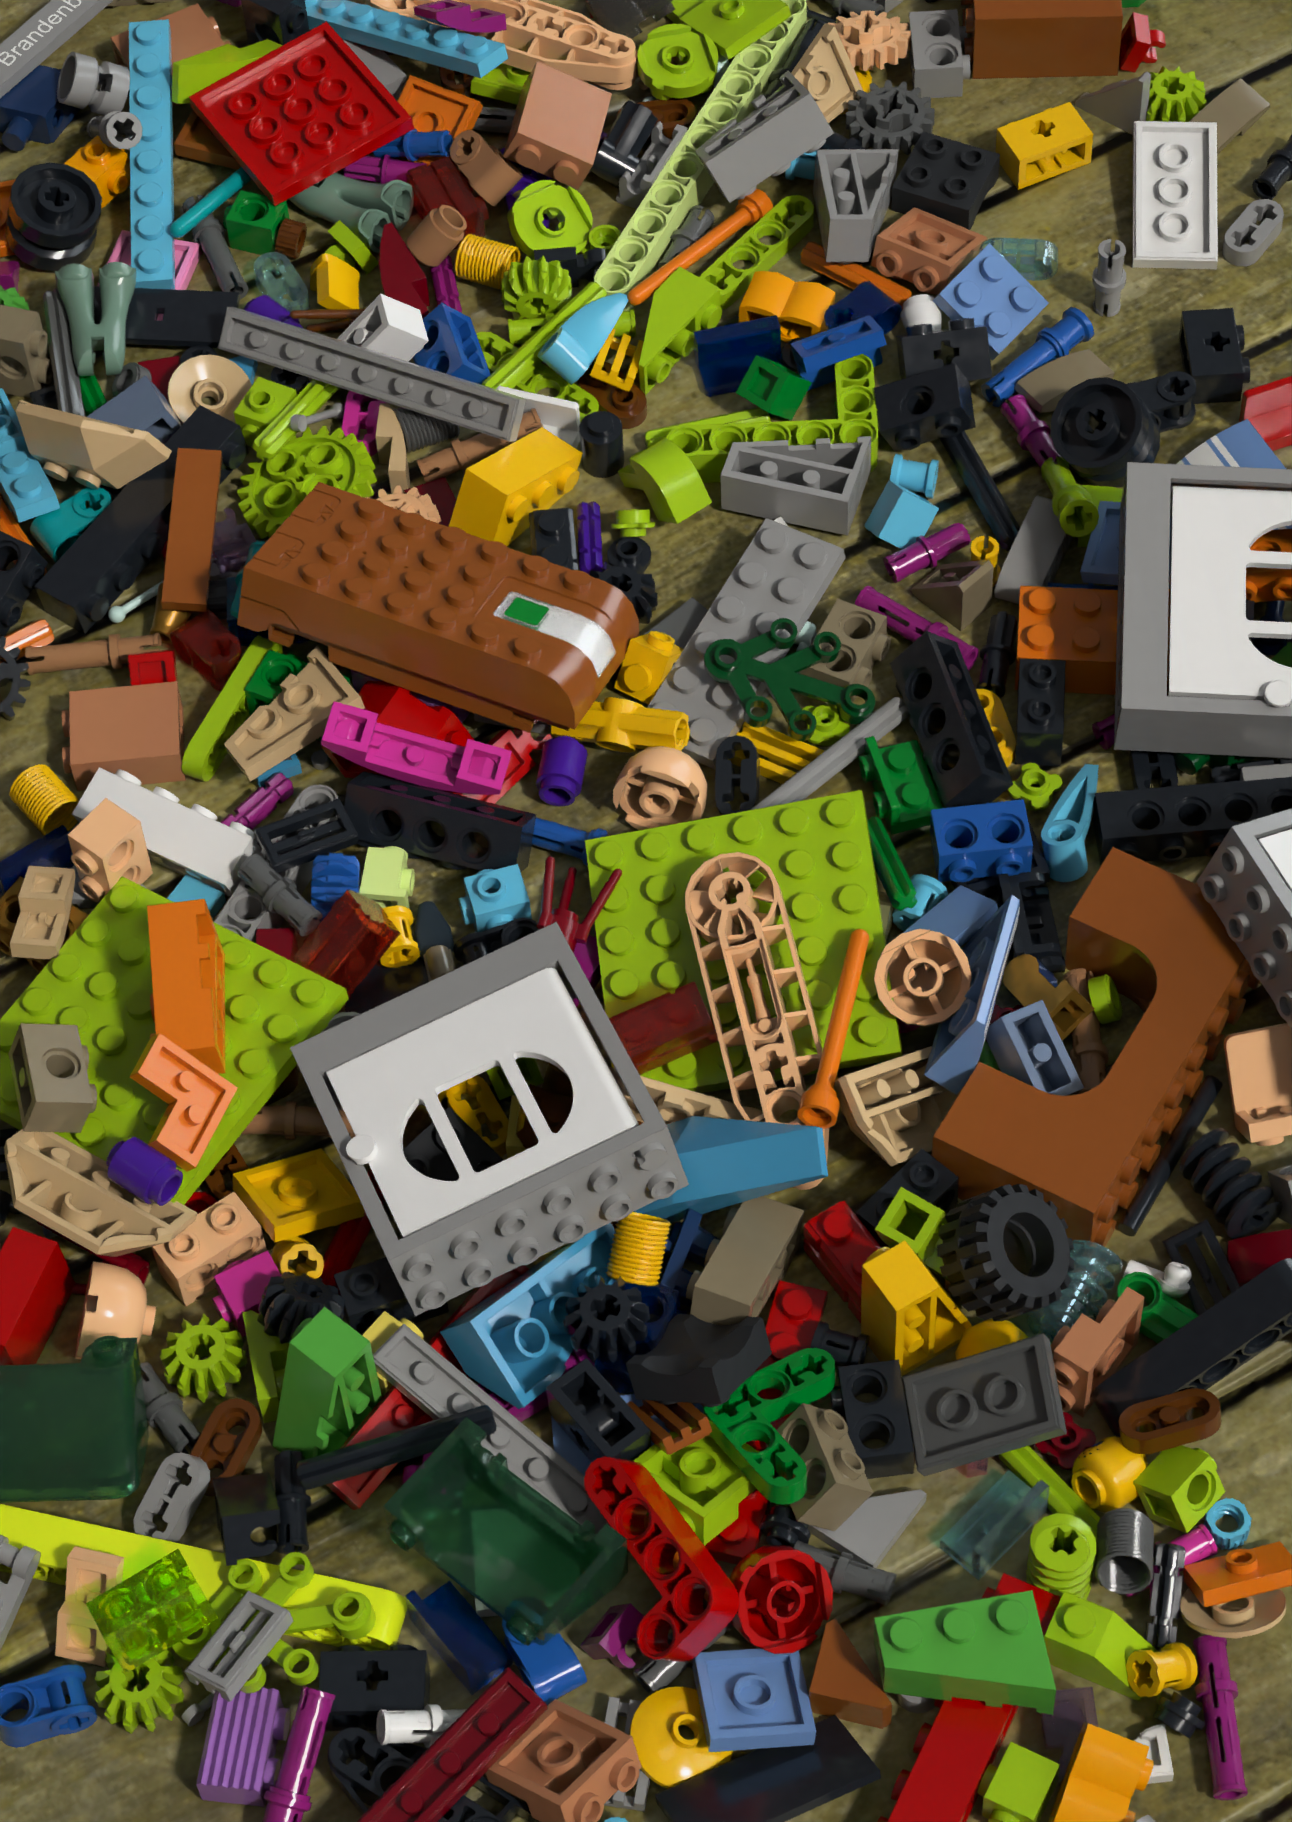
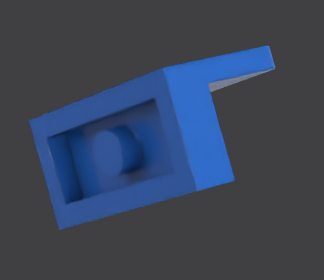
M870 315L790 343L798 374L812 382L808 391L834 382L835 364L840 361L864 354L872 360L873 367L882 364L883 359L880 347L887 345L883 329Z

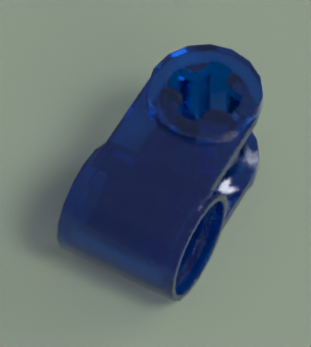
M865 281L859 284L846 297L830 306L825 312L824 322L829 330L870 315L883 329L884 335H886L899 322L902 306L873 283Z

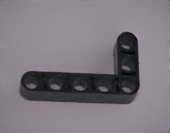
M1286 1258L1270 1266L1099 1384L1093 1390L1091 1397L1114 1436L1120 1437L1119 1417L1129 1406L1186 1389L1198 1388L1207 1390L1292 1332V1258Z

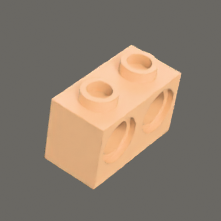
M107 798L68 834L73 854L71 859L76 866L80 880L78 885L81 891L94 902L102 900L122 876L141 885L153 874L141 822Z
M235 1192L230 1193L197 1214L196 1220L171 1241L152 1246L160 1274L185 1307L216 1288L214 1276L221 1273L229 1264L238 1260H248L267 1251L261 1225Z

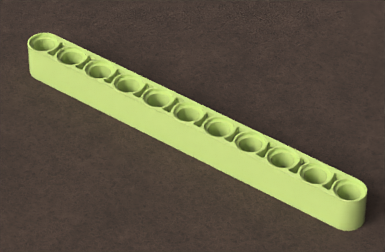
M781 0L788 5L791 16L734 57L597 270L594 282H597L600 287L606 290V296L616 293L627 295L631 289L657 271L658 263L663 259L670 247V237L673 232L682 227L690 209L695 205L701 204L714 183L695 151L731 119H736L739 123L755 110L751 102L760 94L766 92L769 87L768 79L773 71L782 68L807 23L806 0ZM628 302L623 311L633 310L636 306Z

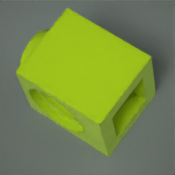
M1184 1445L1161 1451L1133 1481L1149 1518L1185 1533H1188L1226 1492L1216 1471L1217 1464L1214 1459L1200 1448L1192 1449Z

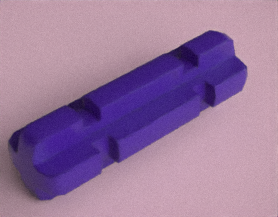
M594 501L589 503L581 502L576 507L579 568L590 575V571L602 572L603 567L600 506Z

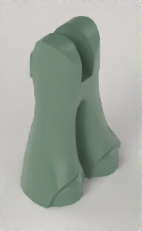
M334 173L289 199L305 214L314 218L319 217L332 224H336L340 220L368 249L375 253H380V242L384 225L392 222L398 231L405 227L412 213L414 192L412 185L401 180L376 184Z
M110 262L99 268L100 324H95L94 277L92 269L81 264H68L59 271H55L56 286L69 321L72 354L78 375L80 377L94 376L96 353H93V351H105L102 352L106 366V375H120L125 361L126 320L129 304L136 285V268H132L122 262Z

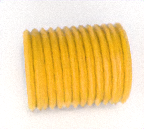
M467 234L459 244L456 253L455 274L463 280L466 279L467 281L501 290L503 273L509 271L511 262H520L521 255L518 247L513 245L510 246L502 242L498 243V241L494 242V240Z
M37 764L25 769L15 778L10 789L11 800L44 836L57 837L63 835L77 823V819L72 813L79 799L54 774L50 767Z
M632 1212L615 1224L617 1228L614 1229L616 1233L613 1234L615 1237L612 1239L614 1243L611 1244L613 1248L610 1249L612 1251L609 1254L611 1257L608 1259L610 1262L607 1264L608 1267L606 1268L608 1271L605 1273L608 1277L616 1280L621 1276L627 1283L656 1286L659 1284V1274L662 1273L660 1269L663 1268L661 1264L663 1263L662 1259H664L663 1254H665L664 1249H666L665 1244H667L666 1240L668 1239L667 1235L669 1234L671 1223L656 1216Z

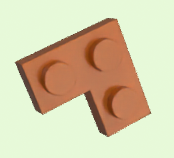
M158 1033L150 1038L130 1078L169 1104L148 1145L175 1161L176 1165L188 1172L197 1167L238 1087Z

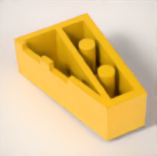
M905 1240L891 1249L889 1247L878 1249L862 1265L861 1333L870 1336L868 1346L880 1362L899 1359L901 1377L958 1344L965 1330L973 1326L945 1288Z

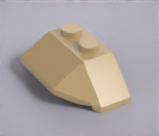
M19 400L16 407V414L29 454L44 465V473L60 481H66L68 477H72L80 484L91 489L98 490L100 485L119 489L166 461L172 452L147 431L116 425Z
M932 1046L838 1078L835 1082L834 1090L837 1092V1098L840 1101V1110L844 1114L850 1130L891 1167L910 1160L921 1149H924L927 1153L932 1152L933 1135L961 1092L960 1090L956 1095L924 1075Z
M21 1129L6 1140L4 1152L14 1208L97 1255L118 1257L169 1242L196 1220L197 1212L178 1201L174 1203L169 1201L163 1206H159L155 1202L152 1204L145 1203L108 1178L109 1167L106 1161L54 1132H24Z

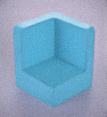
M888 480L865 523V528L878 538L900 549H904L915 543L917 537L925 536L939 508L925 498Z

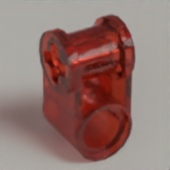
M207 609V612L198 614L172 631L169 636L173 647L187 665L192 666L214 689L222 691L241 660V644L238 638L221 623L218 617Z

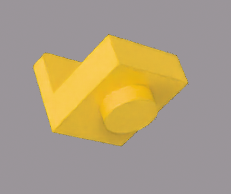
M650 631L648 634L630 639L614 688L649 705L684 649L674 644V638L657 631Z

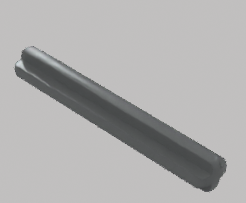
M55 288L53 291H46L44 293L43 304L57 406L60 411L84 416L80 380L72 354L69 321L58 289Z

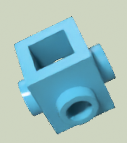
M518 864L496 870L485 869L475 875L463 878L466 896L458 898L464 924H474L476 932H482L519 918L532 919L530 900Z

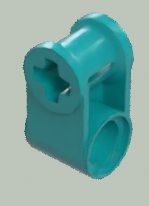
M87 487L82 489L76 495L60 503V509L37 516L31 524L30 533L56 563L112 502V498L104 488L99 487L98 490ZM86 501L89 502L90 508L86 507Z

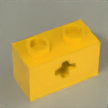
M1071 102L1046 109L1038 114L997 128L996 153L1000 154L999 164L1018 190L1091 163L1093 133Z

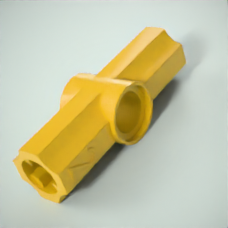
M608 697L604 699V702L594 701L575 730L570 728L566 731L551 725V734L555 737L570 736L579 742H592L602 748L624 753H633L636 748L646 749L656 746L670 747L682 751L689 741V716L684 712L676 710L646 708L634 701Z

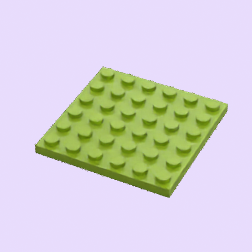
M862 790L585 840L592 905L612 872L617 868L622 870V876L617 882L615 889L595 920V930L605 1012L640 1076L698 1093L730 1088L685 909V891L691 876L704 862L720 854L735 852L759 858L771 868L779 884L822 1047H824L850 935L856 929H863L869 935V943L839 1069L885 1062L903 1056L898 1020L890 1014L880 1001L874 982L877 962L886 946ZM729 868L723 869V873L729 872ZM757 870L747 878L753 892L766 879V876ZM736 897L731 899V904L737 902ZM757 899L759 913L768 914L772 903ZM781 914L778 919L777 925L783 924ZM699 935L702 947L710 944ZM788 939L770 946L775 969L795 967ZM724 959L706 962L713 990L730 983ZM762 963L754 967L756 974L761 976L767 1008L770 1011L771 1018L777 1017L764 964ZM740 969L738 971L752 1024L757 1023L751 990L746 980L747 976H749L748 969ZM888 971L887 986L888 991H891L892 984ZM799 981L781 988L787 1013L806 1010ZM735 1002L717 1004L724 1033L741 1026ZM810 1024L792 1031L798 1057L818 1054ZM746 1045L727 1047L735 1077L752 1070ZM781 1068L775 1069L774 1081L783 1079ZM818 1069L809 1072L805 1075L816 1074L818 1072Z
M122 876L60 948L58 957L52 958L2 1016L0 1019V1120L19 1130L23 1129L8 1054L20 1024L77 1025L81 1045H86L89 1052L87 1074L89 1084H94L96 1087V1109L93 1113H89L81 1133H54L104 1161H107L110 1151L120 1141L126 1142L132 1137H137L143 1142L149 1143L169 1104L131 1079L130 1075L150 1040V1034L156 1033L155 1022L153 1021L150 1008V995L153 993L147 906L174 903L173 901ZM214 923L225 953V1073L219 1075L238 1087L197 1167L186 1172L176 1165V1169L183 1173V1180L179 1190L170 1201L173 1203L178 1201L185 1205L297 1065L290 1047L320 1034L349 1000L346 988Z

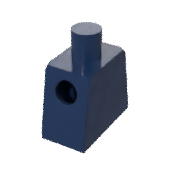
M39 65L0 99V132L3 134L1 139L6 147L14 151H21L28 140L44 144L54 143L81 110L59 103L57 99V87L61 69Z

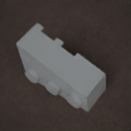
M789 71L779 78L783 85L766 99L764 95L760 94L751 102L755 110L739 123L736 119H731L695 151L715 185L729 203L735 199H744L745 196L752 194L757 184L769 176L774 177L784 173L791 166L793 160L804 153H812L825 144L826 138L834 134L811 93Z
M871 436L857 437V443L830 444V438L816 439L815 445L788 446V440L733 442L720 475L721 507L725 510L772 520L782 517L786 523L848 536L871 471Z

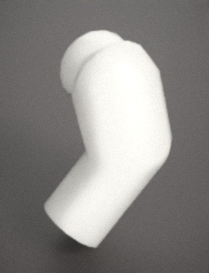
M1131 1259L1123 1275V1278L1133 1272H1144L1152 1275L1159 1282L1163 1293L1170 1297L1179 1298L1189 1291L1190 1285L1188 1282L1191 1279L1192 1273L1189 1267L1178 1262L1169 1263L1164 1272Z

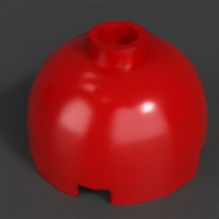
M762 1546L746 1554L733 1568L729 1579L738 1592L739 1607L731 1624L749 1643L773 1654L794 1653L810 1645L818 1637L814 1633L820 1628L823 1619L828 1621L832 1612L833 1587L826 1569L809 1554L790 1546Z

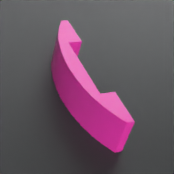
M333 702L321 741V745L332 752L375 772L416 785L457 793L500 795L512 751L467 739L465 747L377 723L378 713Z

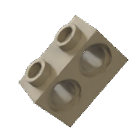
M837 599L817 635L822 632H832L839 637L841 648L838 657L830 663L820 662L800 671V674L844 688L851 684H861L869 687L874 664L876 661L882 662L890 648L891 637L887 636V616ZM829 643L819 644L820 649L825 652L834 650L833 646ZM851 696V697H850V699H851L852 702H853V701L855 700V698H856V696Z
M802 1403L777 1429L779 1434L803 1459L807 1468V1491L803 1498L790 1505L798 1522L835 1532L873 1494V1491L864 1472V1463L857 1455L849 1437L848 1426L839 1413L833 1410H825Z

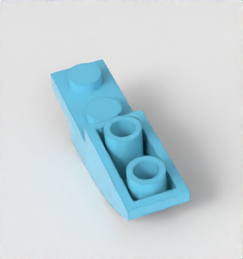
M0 388V493L10 512L13 511L20 523L60 509L57 495L40 463L29 454L17 414L3 388Z

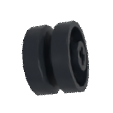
M49 162L33 165L20 173L11 187L6 218L5 237L11 251L24 263L40 270L59 271L68 264H81L86 261L95 246L97 227L101 215L102 197L96 184L84 172L65 164Z
M1108 377L1088 379L1072 387L1058 401L1051 418V438L1056 451L1090 485L1123 487L1127 462L1154 463L1160 449V429L1153 413L1124 382Z

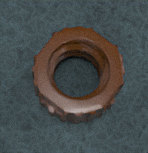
M288 218L283 220L276 239V254L297 259L300 256L307 234L305 223Z

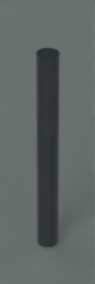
M1207 1075L1118 1224V1229L1125 1235L1135 1236L1220 1092L1223 1084L1218 1078Z

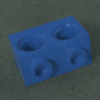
M441 302L423 319L429 341L420 352L413 356V360L417 365L481 385L491 374L471 318Z
M1024 799L931 810L930 840L938 881L967 882L974 878L998 876L999 874L1008 873V876L1031 872L1033 843ZM999 841H1008L1011 843H1001ZM954 846H961L964 848H954Z

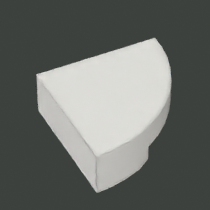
M1165 1724L1145 1729L1134 1741L1148 1746L1149 1750L1146 1758L1154 1761L1152 1773L1147 1784L1173 1781L1174 1772Z

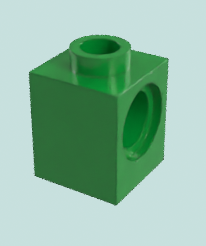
M240 190L233 205H229L226 208L223 217V227L228 232L230 248L277 258L278 254L275 252V244L279 228L285 218L290 219L287 201L274 206L265 195Z
M756 355L736 394L770 414L792 420L812 382L778 362Z

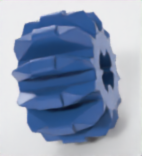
M329 853V855H317L314 859L311 881V905L320 911L323 916L319 920L320 924L317 926V929L329 930V932H343V930H354L359 924L360 863L355 856L343 855V853Z

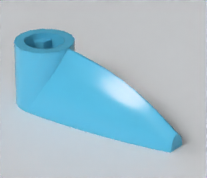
M616 293L605 296L579 309L547 340L538 353V357L570 385L575 383L592 364L629 301L627 295Z
M1085 764L1058 799L1041 831L1044 858L1050 870V878L1055 881H1074L1084 876L1088 870L1084 841L1089 831L1095 805L1099 765Z

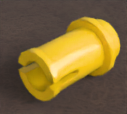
M979 536L972 541L970 546L971 561L990 560L994 567L993 588L997 584L1001 571L997 563L999 543L996 539L989 536L988 548H984L985 536Z

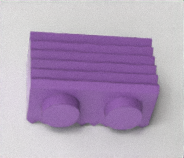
M264 1687L254 1693H244L239 1690L231 1702L223 1699L220 1692L216 1691L214 1693L196 1783L202 1800L265 1807L266 1800L263 1798L265 1790H269L270 1785L275 1786L281 1767L280 1759L274 1758L278 1740L285 1741L287 1739L290 1726V1709L284 1708L279 1690Z

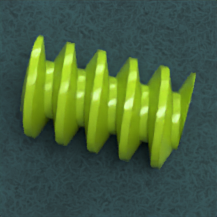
M1054 1513L1043 1517L1034 1525L1030 1535L1026 1570L1027 1583L1060 1597L1066 1591L1087 1600L1092 1587L1091 1582L1093 1580L1096 1556V1539L1091 1528L1080 1518L1070 1514Z

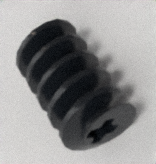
M1217 1128L1203 1135L1187 1150L1181 1160L1179 1169L1182 1176L1191 1181L1192 1189L1202 1195L1204 1205L1213 1210L1215 1219L1224 1225L1225 1232L1229 1237L1239 1239L1258 1234L1276 1220L1283 1208L1282 1202H1274L1267 1205L1274 1195L1272 1188L1268 1186L1258 1188L1262 1182V1175L1256 1171L1247 1173L1251 1167V1161L1247 1157L1235 1159L1240 1152L1238 1144L1234 1142L1225 1144L1229 1137L1228 1131L1225 1128Z

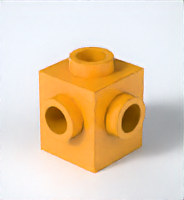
M98 135L84 147L78 149L64 163L84 172L96 184L102 197L101 209L118 194L123 193L130 185V159L124 149L107 146Z

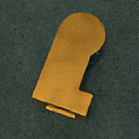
M1023 954L1015 957L1004 970V985L1024 1007L1043 1000L1062 1041L1095 1009L1065 979L1058 985L1054 974L1032 955Z

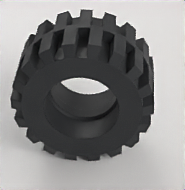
M1008 1184L963 1200L956 1204L957 1208L951 1209L945 1216L947 1224L941 1225L938 1234L943 1240L942 1244L937 1245L938 1257L943 1259L944 1266L940 1267L943 1278L947 1276L951 1284L948 1287L953 1297L960 1296L962 1299L961 1306L968 1312L975 1310L976 1316L984 1320L992 1318L993 1321H1004L1049 1306L1050 1303L1056 1302L1063 1296L1061 1290L1067 1289L1071 1281L1067 1272L1074 1270V1259L1070 1257V1250H1073L1074 1247L1072 1238H1067L1065 1229L1068 1226L1064 1218L1059 1219L1056 1214L1058 1208L1052 1201L1044 1202L1043 1193L1036 1189L1029 1191L1027 1185L1016 1184L1011 1186Z

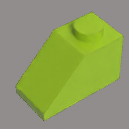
M1064 1591L1044 1636L1050 1665L1140 1702L1142 1697L1138 1696L1128 1683L1126 1670L1128 1657L1138 1650H1152L1153 1652L1158 1650L1114 1611Z

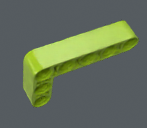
M860 354L835 364L836 419L687 425L674 428L668 433L666 439L671 440L684 451L698 471L703 483L721 482L720 475L733 442L788 440V446L815 445L816 439L830 438V444L857 443V437L871 436L870 472H872L878 462V420L872 360L868 356Z

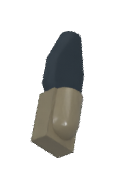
M431 901L422 902L417 910L414 939L418 943L420 957L424 959L428 982L455 970L452 956L454 941L451 928L435 903Z

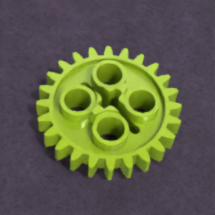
M322 426L317 435H313L310 428L307 427L302 437L297 438L294 436L273 459L265 458L260 463H248L252 474L243 475L240 478L244 487L237 490L241 499L238 505L250 529L256 530L260 539L267 536L270 538L318 482L364 498L374 496L371 484L377 482L373 472L376 467L363 441L358 443L353 433L345 437L342 428H337L330 435L327 427Z

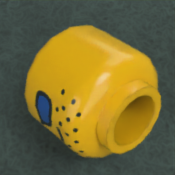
M1106 1437L1083 1451L1074 1460L1071 1480L1072 1488L1092 1509L1107 1513L1122 1508L1139 1497L1133 1481L1148 1466L1145 1454H1137L1128 1450L1122 1444L1120 1437Z

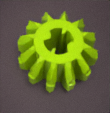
M1162 66L1159 73L1149 72L1151 74L1146 121L1189 122L1206 106L1204 82L1196 79L1195 71L1182 73L1180 66L1175 71H1169Z
M544 255L539 260H532L526 256L524 263L511 262L509 271L503 273L501 280L504 308L512 312L514 319L517 320L522 318H543L545 313H554L555 315L572 299L569 270L561 268L559 260L546 262Z
M204 1313L199 1320V1324L194 1326L183 1318L181 1323L183 1332H168L166 1338L168 1347L162 1349L160 1354L162 1365L166 1367L164 1375L167 1383L171 1386L177 1385L178 1392L184 1399L196 1391L198 1399L205 1403L209 1392L214 1390L225 1398L227 1393L225 1383L240 1384L242 1378L240 1368L246 1367L247 1364L246 1352L242 1349L244 1343L241 1334L237 1330L231 1331L229 1323L224 1318L212 1326L209 1317ZM208 1356L207 1359L200 1360L201 1357Z
M147 1640L140 1652H135L132 1644L126 1642L123 1649L125 1656L118 1658L107 1653L105 1661L110 1670L96 1672L95 1681L101 1689L96 1692L95 1700L98 1707L106 1708L104 1715L110 1724L114 1725L123 1720L125 1731L132 1734L139 1722H144L146 1729L154 1732L156 1728L154 1719L160 1716L163 1719L172 1721L174 1712L170 1704L183 1703L184 1693L178 1685L183 1682L184 1675L181 1667L173 1666V1655L167 1649L156 1654L154 1644ZM141 1683V1686L144 1689L142 1691H138V1688L135 1685Z

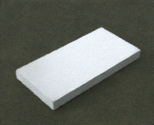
M1134 121L1132 268L1217 269V122Z

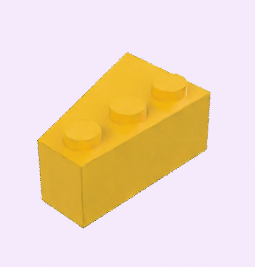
M541 427L466 468L449 527L460 528L468 534L488 541H497L506 546L510 545L530 526L529 513L536 510L549 509L563 495L574 488L580 476V472L577 469L583 453Z

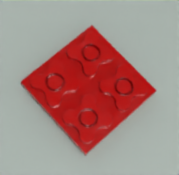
M327 21L189 96L191 108L274 206L279 205L414 129L412 117Z

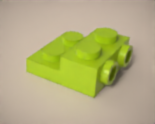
M669 1432L672 1439L679 1436L676 1432ZM710 1435L671 1455H667L654 1444L634 1460L647 1468L704 1546L738 1519L739 1503L757 1489ZM746 1443L742 1445V1448L746 1451L759 1452Z

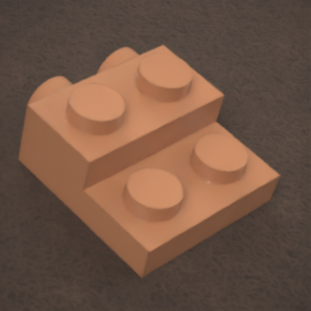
M914 207L877 235L871 266L876 267L886 277L907 280L914 283L916 288L922 292L938 295L985 248L987 237Z
M1127 1287L1117 1301L1109 1299L1104 1304L1095 1321L1082 1313L1071 1328L1065 1325L1059 1330L1051 1344L1063 1411L1071 1410L1083 1418L1094 1403L1091 1397L1093 1390L1104 1380L1115 1374L1136 1347L1139 1339L1144 1296Z
M555 1699L529 1729L487 1770L488 1782L526 1801L532 1818L540 1822H598L602 1816L604 1804L618 1790L621 1792L631 1790L638 1780L641 1763L631 1735Z

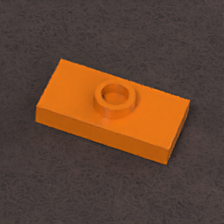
M1280 1541L1251 1549H1235L1223 1556L1184 1565V1582L1204 1607H1210L1292 1586V1555Z

